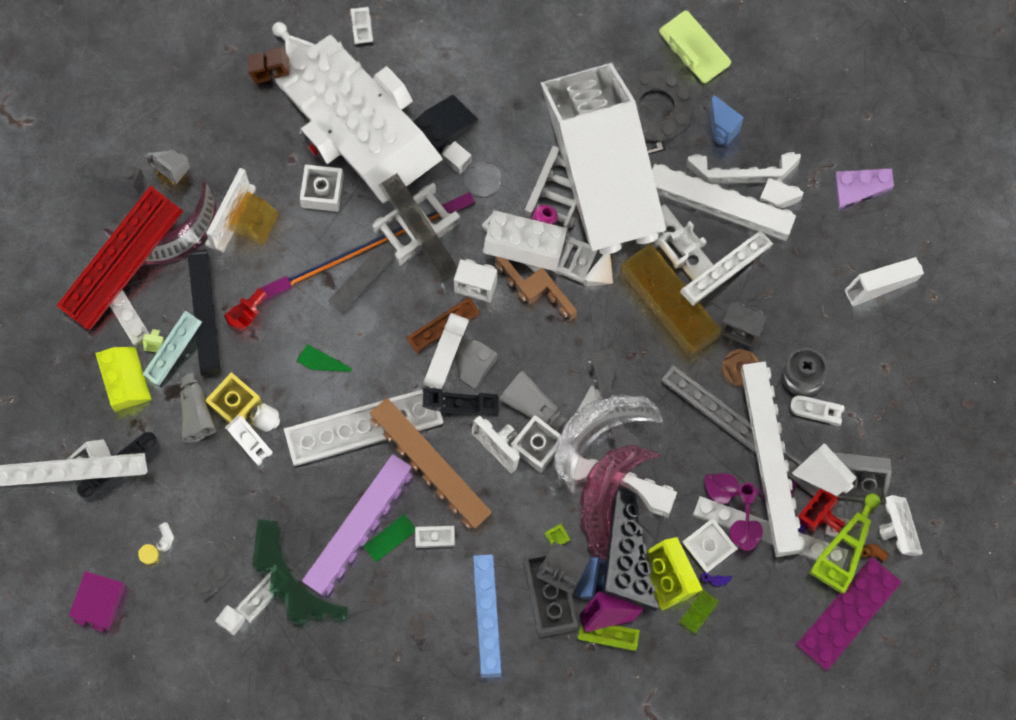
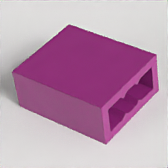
M85 571L69 617L77 625L84 626L86 623L92 625L91 628L96 631L103 632L104 629L109 631L125 585L120 581Z

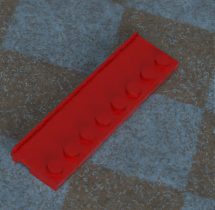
M150 185L56 306L90 331L180 217L183 210Z

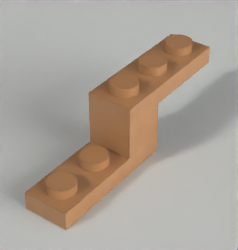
M495 256L494 265L496 269L507 276L506 281L511 287H515L518 290L517 294L523 302L526 301L530 305L548 292V298L552 303H557L563 317H568L570 321L577 317V310L543 268L523 280L507 259Z

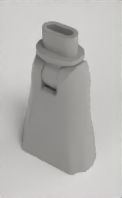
M523 371L515 377L499 399L531 419L536 415L557 431L567 420L561 415L562 412L558 410L552 400Z
M189 373L181 378L182 385L180 386L182 390L180 392L182 440L185 443L199 442L205 436L216 432L205 402L203 389L199 381L195 380L194 373Z

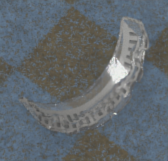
M616 394L612 395V398L598 399L584 406L580 412L575 413L567 421L560 438H557L554 465L556 472L572 493L576 491L575 472L578 462L586 448L599 435L627 422L653 421L662 423L664 421L659 409L647 397Z

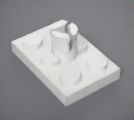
M479 415L473 422L471 434L512 474L517 469L520 456L517 449L513 446L510 447L508 444L513 438L518 436L517 432L514 431L515 429L511 425L507 424L500 432L496 433L492 429L491 423L487 419L483 420Z
M895 495L885 497L887 501L885 504L886 510L891 515L893 522L879 526L883 540L897 537V547L902 554L911 556L923 554L907 499Z

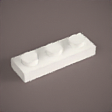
M122 290L110 307L131 342L136 346L143 342L144 334H149Z

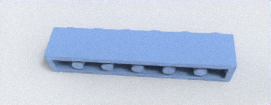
M493 554L473 556L481 678L500 677L501 665Z

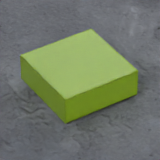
M562 523L544 532L551 546L553 542L563 546L571 541Z

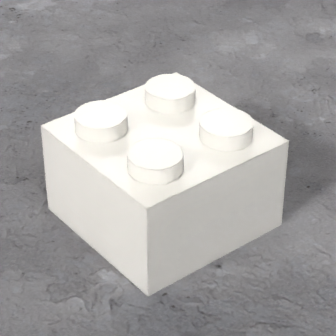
M305 165L300 194L301 207L339 212L344 180L343 170L341 168Z
M460 259L454 278L455 293L491 303L497 285V269L488 264H484V266L476 264L475 261L470 259Z
M534 415L511 443V446L517 449L521 459L542 473L559 452L564 437Z

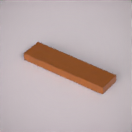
M470 297L406 337V340L416 354L440 340L451 313L469 320L480 314V311Z

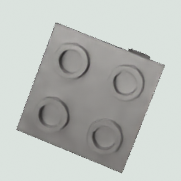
M553 542L536 577L572 594L589 559Z

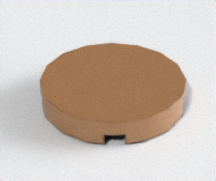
M744 349L733 350L726 355L722 363L723 376L733 386L744 387L741 374L742 365L758 363L759 360L750 351L748 352Z

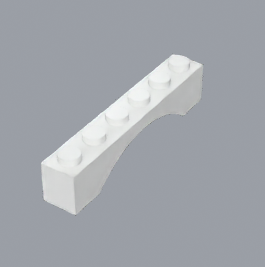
M574 452L570 464L571 483L578 485L592 481L601 466L600 462L595 459L586 460L582 458V455ZM618 470L610 482L620 484L634 492L645 503L650 512L669 517L677 494L674 488L663 485V487L656 485V482L651 479H639L636 474L626 472L625 474Z

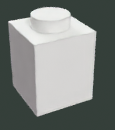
M455 141L452 145H447L442 152L443 162L459 175L472 162V155Z
M226 605L215 622L234 636L245 622V618Z

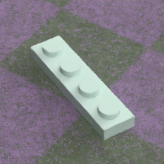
M185 311L143 375L160 386L202 321Z

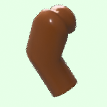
M874 543L864 545L861 556L864 558L876 556L882 562L889 556L887 552Z

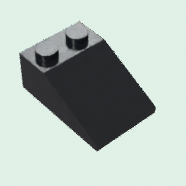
M452 94L425 110L413 123L423 132L436 151L441 154L447 145H451L478 121V118Z

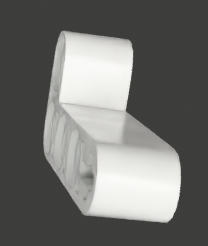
M453 313L449 315L423 385L442 389L469 319Z

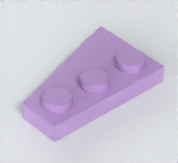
M892 169L842 171L835 174L839 209L844 208L846 205L860 202L864 198L891 190L894 187Z

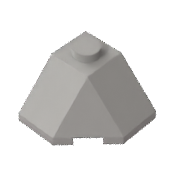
M174 150L147 153L144 156L147 164L175 184L190 169L188 157L181 152L178 154Z
M469 338L463 341L455 354L459 379L473 389L478 387L497 361V353L483 343Z

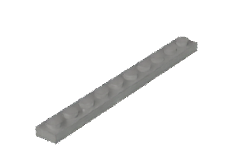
M673 365L661 382L756 453L751 423ZM785 450L783 456L784 460H787L789 464L788 478L795 481L798 486L814 497L820 488L792 474L802 462Z

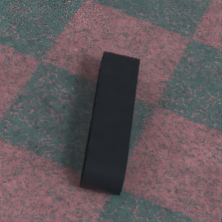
M145 432L116 455H128L133 451H138V454L145 453V459H147L159 449V441L154 433ZM148 439H154L151 446H145V442ZM124 476L108 477L104 483H99V478L84 479L78 485L77 492L84 501L92 502ZM86 488H92L89 495H83Z

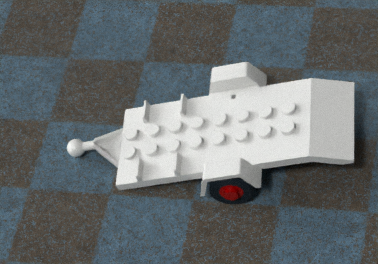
M277 22L273 25V34L285 40L290 75L273 78V81L310 120L309 123L300 128L299 134H305L304 138L308 144V149L319 160L328 164L339 155H342L364 179L382 203H385L443 160L423 132L402 111L413 100L403 82L387 66L376 73L374 78H371L363 70L360 63L356 62L347 53L341 42L338 43L331 34L315 45L290 36L287 33L286 25L282 22Z

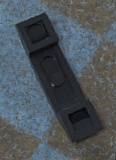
M423 387L422 407L450 414H497L498 394H458L442 392V389Z

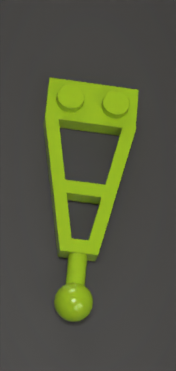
M869 493L865 497L866 505L861 514L857 512L818 556L809 572L842 594L845 593L854 577L871 523L868 516L873 508H877L880 505V497L876 493ZM857 521L863 524L858 540L847 534ZM841 540L855 548L848 572L826 559Z

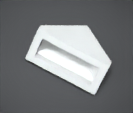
M603 254L584 278V285L586 287L613 284L610 254Z

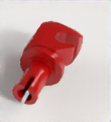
M258 287L248 300L241 298L239 301L241 304L234 306L224 315L228 326L240 332L244 331L259 313L256 307L267 297V294Z

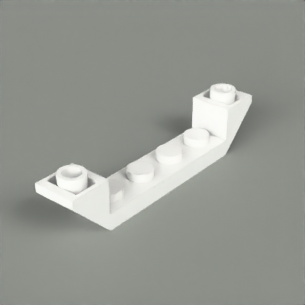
M793 152L782 154L779 161L780 169L777 167H768L766 169H759L758 167L740 169L733 167L729 170H721V168L707 170V156L694 154L688 156L687 168L709 184L767 183L769 178L783 181L799 164L801 156Z

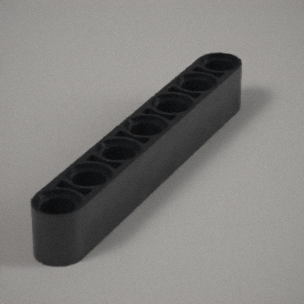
M207 249L188 251L194 316L202 321L196 331L201 376L221 374Z

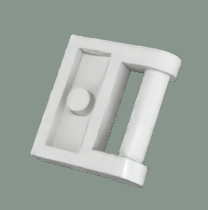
M567 237L557 271L553 272L584 283V278L588 275L598 250L592 251L589 244L572 237ZM576 247L578 248L569 269L564 267L572 248Z

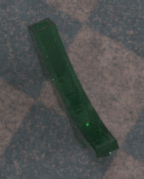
M258 519L252 567L256 569L257 573L267 574L268 571H272L269 592L274 594L273 598L285 599V596H289L287 620H291L290 623L302 624V621L307 622L308 614H311L312 618H323V616H331L332 620H343V617L347 618L348 607L331 604L317 598L305 590L293 578L280 552L278 521Z

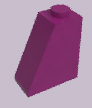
M597 592L579 614L584 631L589 632L634 621L643 611V608L608 596L602 592Z

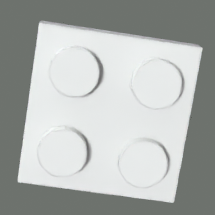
M714 518L682 542L705 573L709 572L737 550V547Z

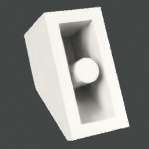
M104 439L85 442L68 459L111 456Z

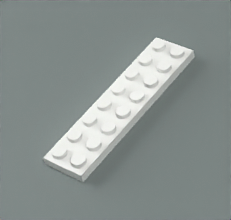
M423 389L389 399L417 431L443 424L440 412L422 407ZM382 401L285 428L284 433L294 467L386 441L383 429L381 427L376 428L370 421L372 418L370 412Z

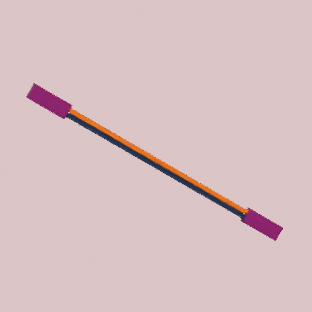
M468 192L442 204L447 213L452 214L455 211L459 212L474 205L475 201L471 193ZM437 211L426 215L430 221L441 217ZM420 219L409 223L413 229L423 225ZM401 226L393 230L392 233L397 237L406 233V231ZM382 235L289 278L285 276L261 287L260 289L267 294V297L262 302L291 289L293 284L388 241V238Z

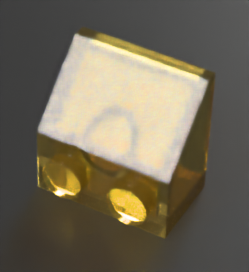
M247 191L230 224L229 230L263 246L279 212L264 199Z

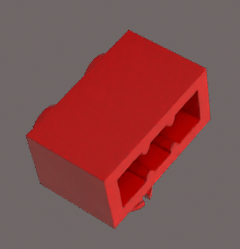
M820 488L798 515L800 524L804 525L813 534L823 523H826L839 533L840 529L844 527L845 522H842L832 514V510L837 505L838 497Z

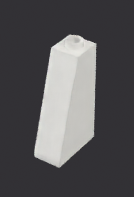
M914 257L859 274L844 291L853 307L916 282L924 272L921 264Z

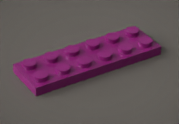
M871 556L853 577L845 593H840L796 646L827 671L902 581Z

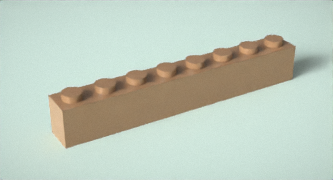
M388 398L370 412L372 424L376 428L381 427L383 429L384 437L390 443L393 441L398 446L396 450L403 457L406 455L411 460L409 464L415 471L420 470L423 473V480L429 486L433 484L437 489L435 493L442 500L445 498L450 503L448 507L455 515L459 513L463 517L461 521L468 529L472 527L475 530L492 515L489 508Z

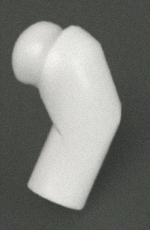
M167 522L158 526L163 536L156 544L157 549L164 552L170 549L174 540Z

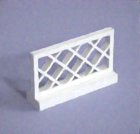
M239 168L206 233L208 236L205 243L206 246L221 253L224 252L256 190L254 185L249 184L246 171L242 168Z

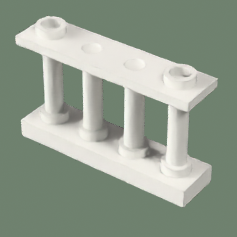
M552 146L525 208L524 217L531 219L535 210L541 206L539 204L540 198L546 197L571 207L567 216L557 213V221L564 223L563 227L568 230V227L572 228L576 217H573L577 204L575 199L573 200L547 190L546 184L551 181L571 188L569 179L556 175L552 171L554 166L560 165L565 167L563 158L559 155L560 148Z
M434 183L422 187L418 194L385 217L376 219L372 225L375 235L382 231L395 247V260L399 265L405 263L460 224L458 213L456 211L452 214L447 213L433 195L436 193ZM428 199L442 217V221L438 224H433L418 204ZM411 209L427 228L426 232L422 235L417 234L403 217ZM396 220L412 239L411 243L406 246L399 242L388 227V225Z

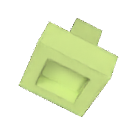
M152 329L151 334H144V351L158 352L164 343V338L159 336L160 330Z

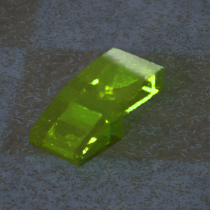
M703 589L679 622L696 633L719 603V600Z

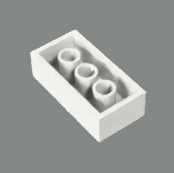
M494 210L485 238L483 253L557 271L567 228Z

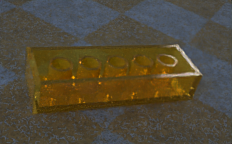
M651 243L621 264L620 273L689 359L720 337L722 330L699 302L692 306L680 293L685 284Z

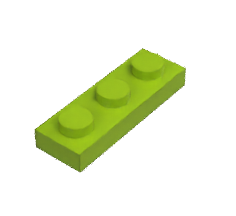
M581 623L578 640L636 651L640 630L614 625L585 632Z

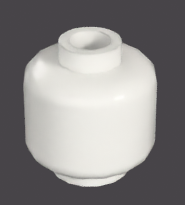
M265 403L256 405L251 411V423L264 432L277 428L280 423L279 412Z

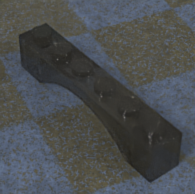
M398 173L379 184L388 201L412 232L439 281L455 273L458 267Z

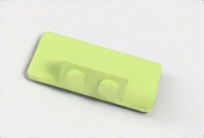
M683 11L659 29V34L669 44L672 51L678 54L682 62L691 69L702 83H707L731 65V60L688 11Z

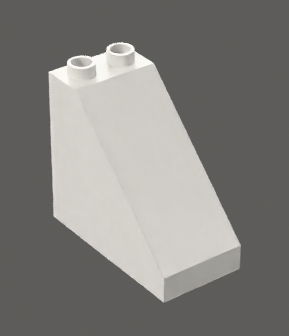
M609 63L541 82L548 113L584 231L592 251L599 250L600 254H611L619 251L622 248L621 243L636 239V243L646 244L657 240L658 233L666 231V226L636 102L613 64Z

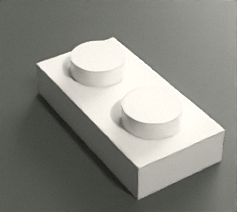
M415 527L416 548L455 547V527Z

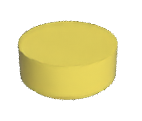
M147 544L140 548L138 557L142 563L152 565L158 560L159 552L155 546Z

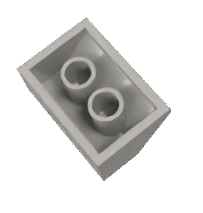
M833 452L857 477L852 482L854 487L846 494L841 492L836 496L838 499L865 501V497L869 493H876L880 497V503L886 504L885 497L888 494L892 472L890 458Z

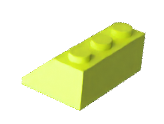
M113 347L95 353L110 405L114 412L152 400L136 347Z
M678 537L663 540L647 550L651 568V583L655 587L654 595L661 610L689 599L703 590Z

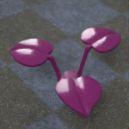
M706 474L705 486L712 500L720 504H727L731 501L732 496L737 497L740 494L741 501L746 503V521L738 520L734 522L730 528V537L743 551L755 548L762 539L763 528L760 522L749 521V503L755 500L756 495L762 500H765V497L751 483H743L739 488L738 480L731 474ZM792 481L793 490L790 491L792 498L796 488L795 481Z

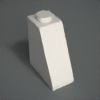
M825 443L792 472L794 476L836 496L841 492L846 494L854 487L852 482L857 478Z

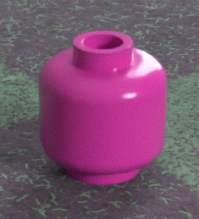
M541 205L535 210L531 219L555 225L558 220V214L551 206Z

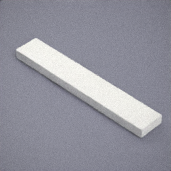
M760 230L682 288L680 293L692 306L769 249L773 243Z

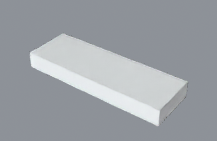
M275 566L235 610L250 623L286 586L290 578Z

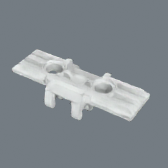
M664 204L661 206L666 229L673 228L675 232H659L655 244L661 247L672 261L675 269L682 268L693 281L713 266L701 250L707 241L703 237L699 239L692 230L694 225L691 221L683 227ZM670 241L681 254V259L677 257L666 242ZM694 256L698 259V263L691 265L688 262V258Z

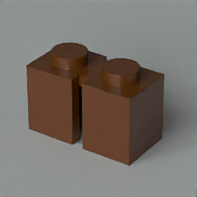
M283 47L267 50V54L260 52L248 56V73L255 84L271 80L272 68L274 79L290 75L289 57Z

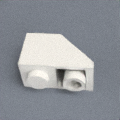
M769 178L759 202L764 204L770 203L775 208L782 209L800 202L804 192L796 186L783 184L779 179Z

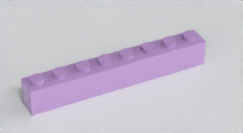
M392 454L303 578L302 583L304 586L322 598L325 594H330L334 588L333 583L336 578L340 579L346 570L344 569L348 562L351 563L355 559L358 547L364 546L368 540V533L377 528L380 522L378 519L382 514L386 515L391 507L389 504L393 498L397 499L401 494L402 489L400 488L413 477L412 466Z

